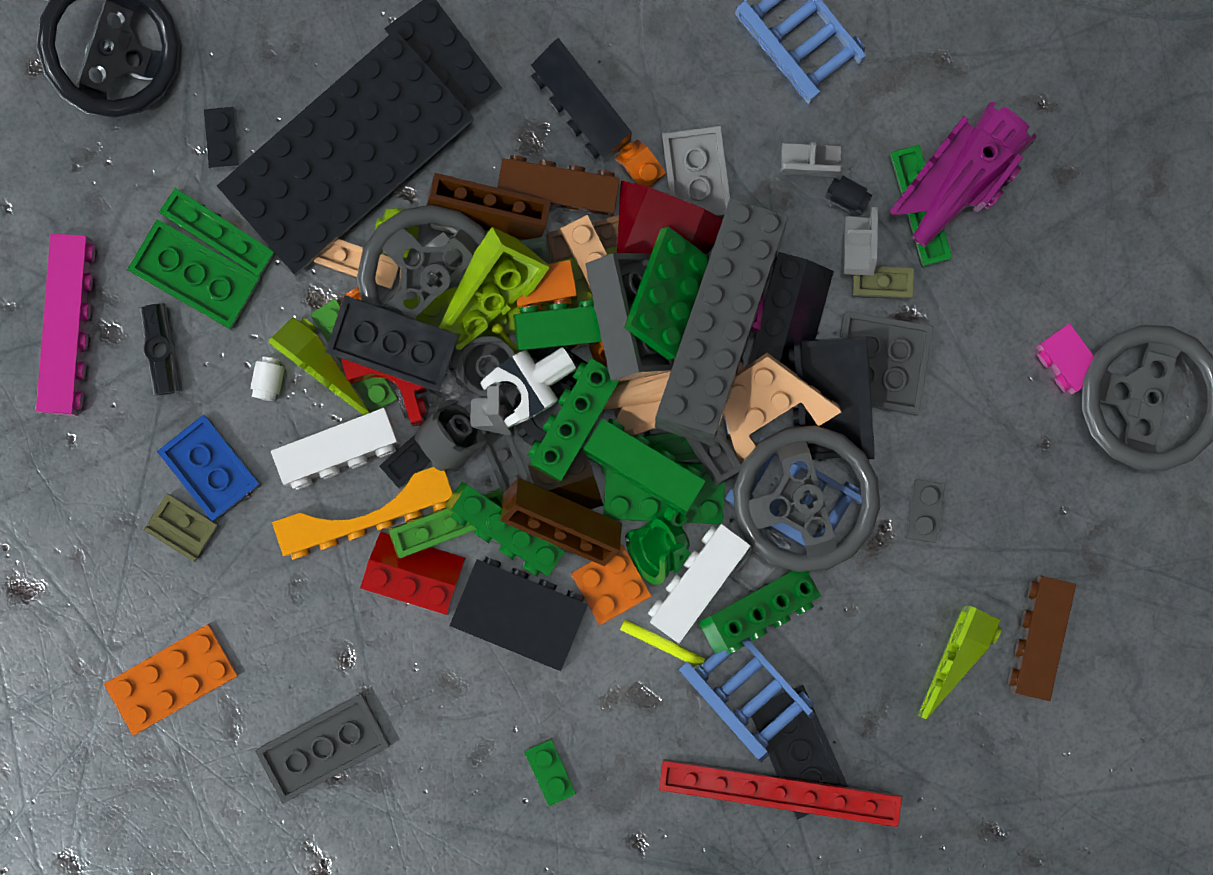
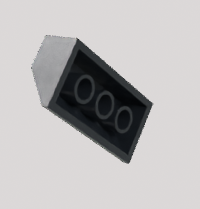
M559 38L554 40L531 64L533 74L530 78L539 90L543 88L547 90L551 96L548 101L558 114L563 111L568 117L569 121L566 124L576 137L580 134L587 142L584 147L594 160L599 157L604 163L631 142L632 131Z
M778 252L764 300L761 329L755 333L747 365L768 353L796 373V368L790 367L789 349H794L795 341L816 339L834 273L833 270L808 259Z

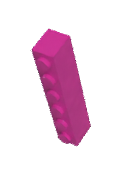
M50 233L36 412L41 414L77 416L78 409L81 410L83 407L84 396L83 392H79L80 380L85 379L86 364L82 362V353L88 347V333L84 332L85 321H89L91 313L90 303H87V291L92 290L93 275L89 273L90 262H94L95 244H91L92 240L87 236Z

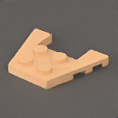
M766 353L737 372L724 415L736 457L740 464H742L757 446L750 434L800 402L805 406L818 426L841 413V408L833 400L827 399L819 390L808 385L796 373Z

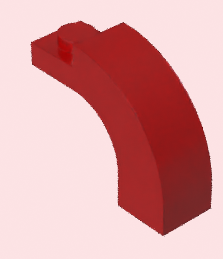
M341 358L346 378L350 384L370 378H384L393 382L402 393L412 426L415 427L424 422L423 415L428 414L423 397L417 398V395L428 392L427 388Z

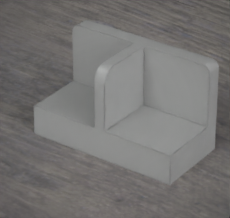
M812 141L810 145L782 143L780 174L840 177L842 173L841 146L816 145V142Z
M871 207L869 218L845 217L844 274L874 276L878 246V207Z

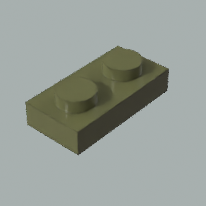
M876 266L874 276L853 275L852 296L912 299L914 268Z

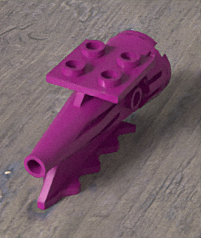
M995 102L988 103L975 127L967 122L969 119L965 116L962 117L889 211L893 216L926 212L915 233L911 236L914 241L926 247L966 207L975 206L973 210L978 213L982 208L988 210L996 203L1004 192L1000 189L1002 184L1006 187L1022 169L1018 165L1023 159L1021 154L1037 139L1035 132L1031 136L1027 133L1030 126L1022 118L1004 106L1000 111L993 108L996 104Z

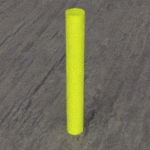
M626 619L620 628L621 631L694 666L697 664L701 666L706 659Z

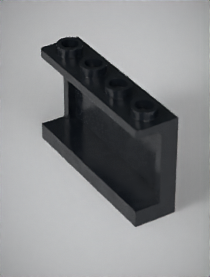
M867 336L795 341L794 349H789L790 367H795L796 374L808 385L815 387L823 396L830 401L833 400L841 408V413L819 427L843 434L865 452L868 459H875ZM801 402L798 404V408H793L794 426H818ZM807 444L812 460L842 458L832 449L816 444Z
M485 556L483 561L476 559L449 626L561 671L588 604L583 602L585 596L568 590L566 595L555 591L557 585L540 579L539 584L527 580L529 574L514 567L511 573L500 569L501 562Z

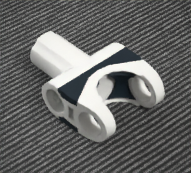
M563 347L536 364L528 351L523 350L500 364L480 384L484 390H487L488 386H499L502 384H510L519 390L521 402L514 410L515 413L504 420L509 428L539 415L557 403L559 400L550 386L577 369Z

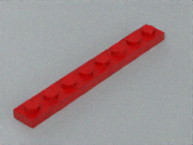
M666 759L662 761L659 784L660 791L893 827L899 826L903 795Z

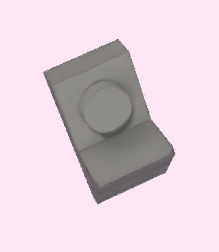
M488 386L487 397L471 400L470 425L476 429L512 435V427L508 428L504 420L513 414V407L499 386Z

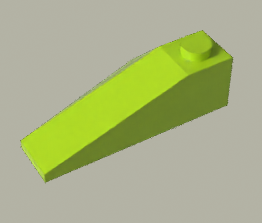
M491 227L476 249L439 327L460 334L456 349L461 350L485 331L490 321L500 313L504 315L511 310L510 305L522 295L527 297L533 292L550 268L549 265L517 238Z
M292 317L270 338L269 344L362 415L371 413L352 384L348 382L346 375L333 356L326 353L327 347L321 338L314 333L317 327L303 317L298 321Z
M963 606L919 711V717L927 719L988 650L990 644H996L1002 630L998 626L1000 619L973 606Z

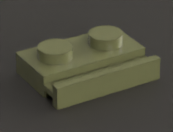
M166 493L148 525L145 526L144 531L193 562H196L199 554L205 548L219 525Z

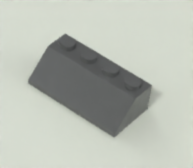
M612 253L585 263L611 381L634 380L671 372L674 364V358L671 360L666 359L624 328L649 262L650 253Z

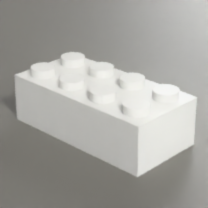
M382 408L271 451L283 485L300 490L312 485L311 479L320 476L325 480L341 474L339 469L349 466V468L354 469L369 463L367 458L376 454L380 458L392 455L396 452L395 447L400 446L401 443L389 412Z
M722 524L717 529L713 526L710 527L701 539V542L705 544L699 553L694 550L683 564L687 568L682 577H679L677 574L666 587V590L670 592L663 602L658 599L648 612L652 616L649 622L678 644L751 546Z

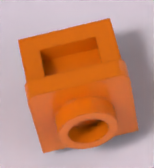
M639 140L626 144L620 150V154L615 157L635 183L650 187L666 173L649 148Z

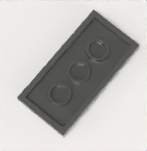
M361 693L255 750L283 804L390 747Z

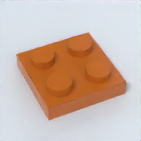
M623 544L620 545V551L605 567L592 561L571 573L599 625L651 597L649 590Z

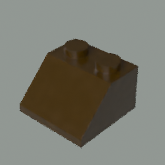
M583 448L579 449L560 483L528 465L535 485L589 509L603 506L589 458L582 454Z

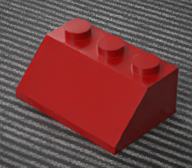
M380 531L370 555L360 589L448 615L466 558L433 547L398 558L390 534Z

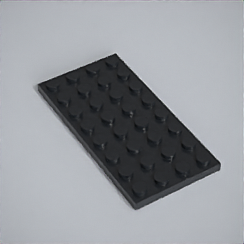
M394 30L221 181L217 187L296 276L474 120V117L403 37Z

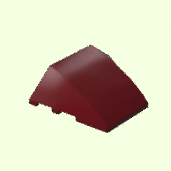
M621 180L617 253L651 254L660 229L669 226L704 254H707L715 244L723 219L704 208L651 187Z

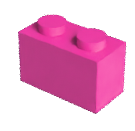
M1069 323L1036 347L1040 351L1037 353V356L1046 368L1051 366L1056 373L1055 381L1064 392L1068 390L1070 394H1073L1082 388L1083 378L1093 359V354Z

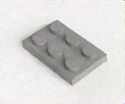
M721 126L662 133L669 195L704 208L718 217L724 216L730 200Z

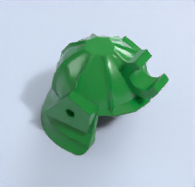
M671 507L666 509L664 520L656 518L639 529H632L625 535L627 549L632 562L639 573L654 585L662 584L671 571L675 574L678 573L690 556L688 551L690 547L689 538L682 528L687 522L688 517Z

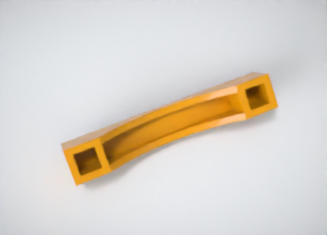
M432 467L414 473L406 487L392 501L365 516L349 520H326L304 513H297L274 521L272 525L283 556L291 555L292 560H296L309 555L308 549L319 546L320 550H325L338 545L337 539L348 536L349 541L365 536L366 529L376 526L377 531L394 526L393 520L404 517L405 521H410L423 516L422 510L433 507L435 512L446 508L445 505L453 495V490L446 470L440 471Z

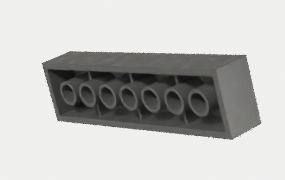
M730 198L655 417V428L713 446L786 229L788 216Z

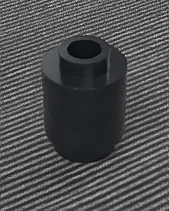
M842 175L840 180L834 178L826 192L831 195L829 202L851 214L857 213L862 215L872 198V194L867 192L866 187Z

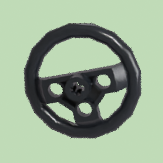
M76 0L49 1L40 17L36 47L44 75L61 98L85 113L119 118L141 113L164 96L177 73L180 42L174 19L161 0H104L92 37L85 46V58L76 85L73 84L62 69L55 47L57 25L67 7ZM138 4L145 8L157 25L162 44L161 51L139 45L135 38L130 22ZM109 13H115L119 16L121 20L119 28H113L108 24L107 16ZM128 51L138 55L139 64L137 67L130 66L127 63L126 53ZM91 68H97L102 72L103 79L101 83H95L90 79L89 70ZM124 74L138 79L152 80L149 85L134 96L116 100L107 99L111 80Z

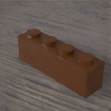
M510 155L509 159L502 158L497 188L551 201V207L613 217L620 178L614 177L615 173L611 171L597 170V174L585 172L586 168L577 165H568V169L556 167V163L552 161L539 160V163L535 164L527 162L525 157Z
M434 173L426 205L459 210L481 225L484 230L489 231L491 227H494L513 237L527 240L542 237L546 228L551 201Z
M519 477L503 494L500 521L604 567L620 551L622 523Z
M1037 576L1036 581L1031 580L1027 595L1028 598H1031L1029 610H1024L1021 620V627L1025 628L1023 639L1017 640L1014 656L1018 657L1016 669H1011L1008 678V686H1012V693L1051 701L1076 589L1075 583L1045 576Z

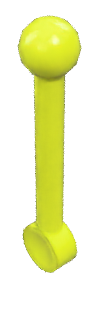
M496 323L492 326V332L495 335H499L512 348L515 354L521 352L517 350L516 345L505 334L501 324Z

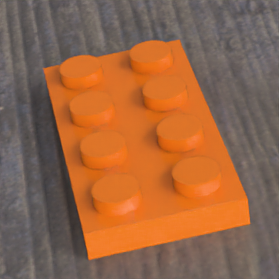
M207 624L104 683V686L132 736H135L239 675L210 624Z

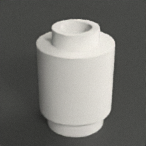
M263 357L262 362L256 361L250 387L253 390L252 397L275 402L276 395H280L285 367L280 366L279 359Z

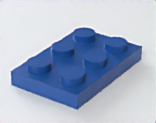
M204 414L157 451L213 522L260 485Z

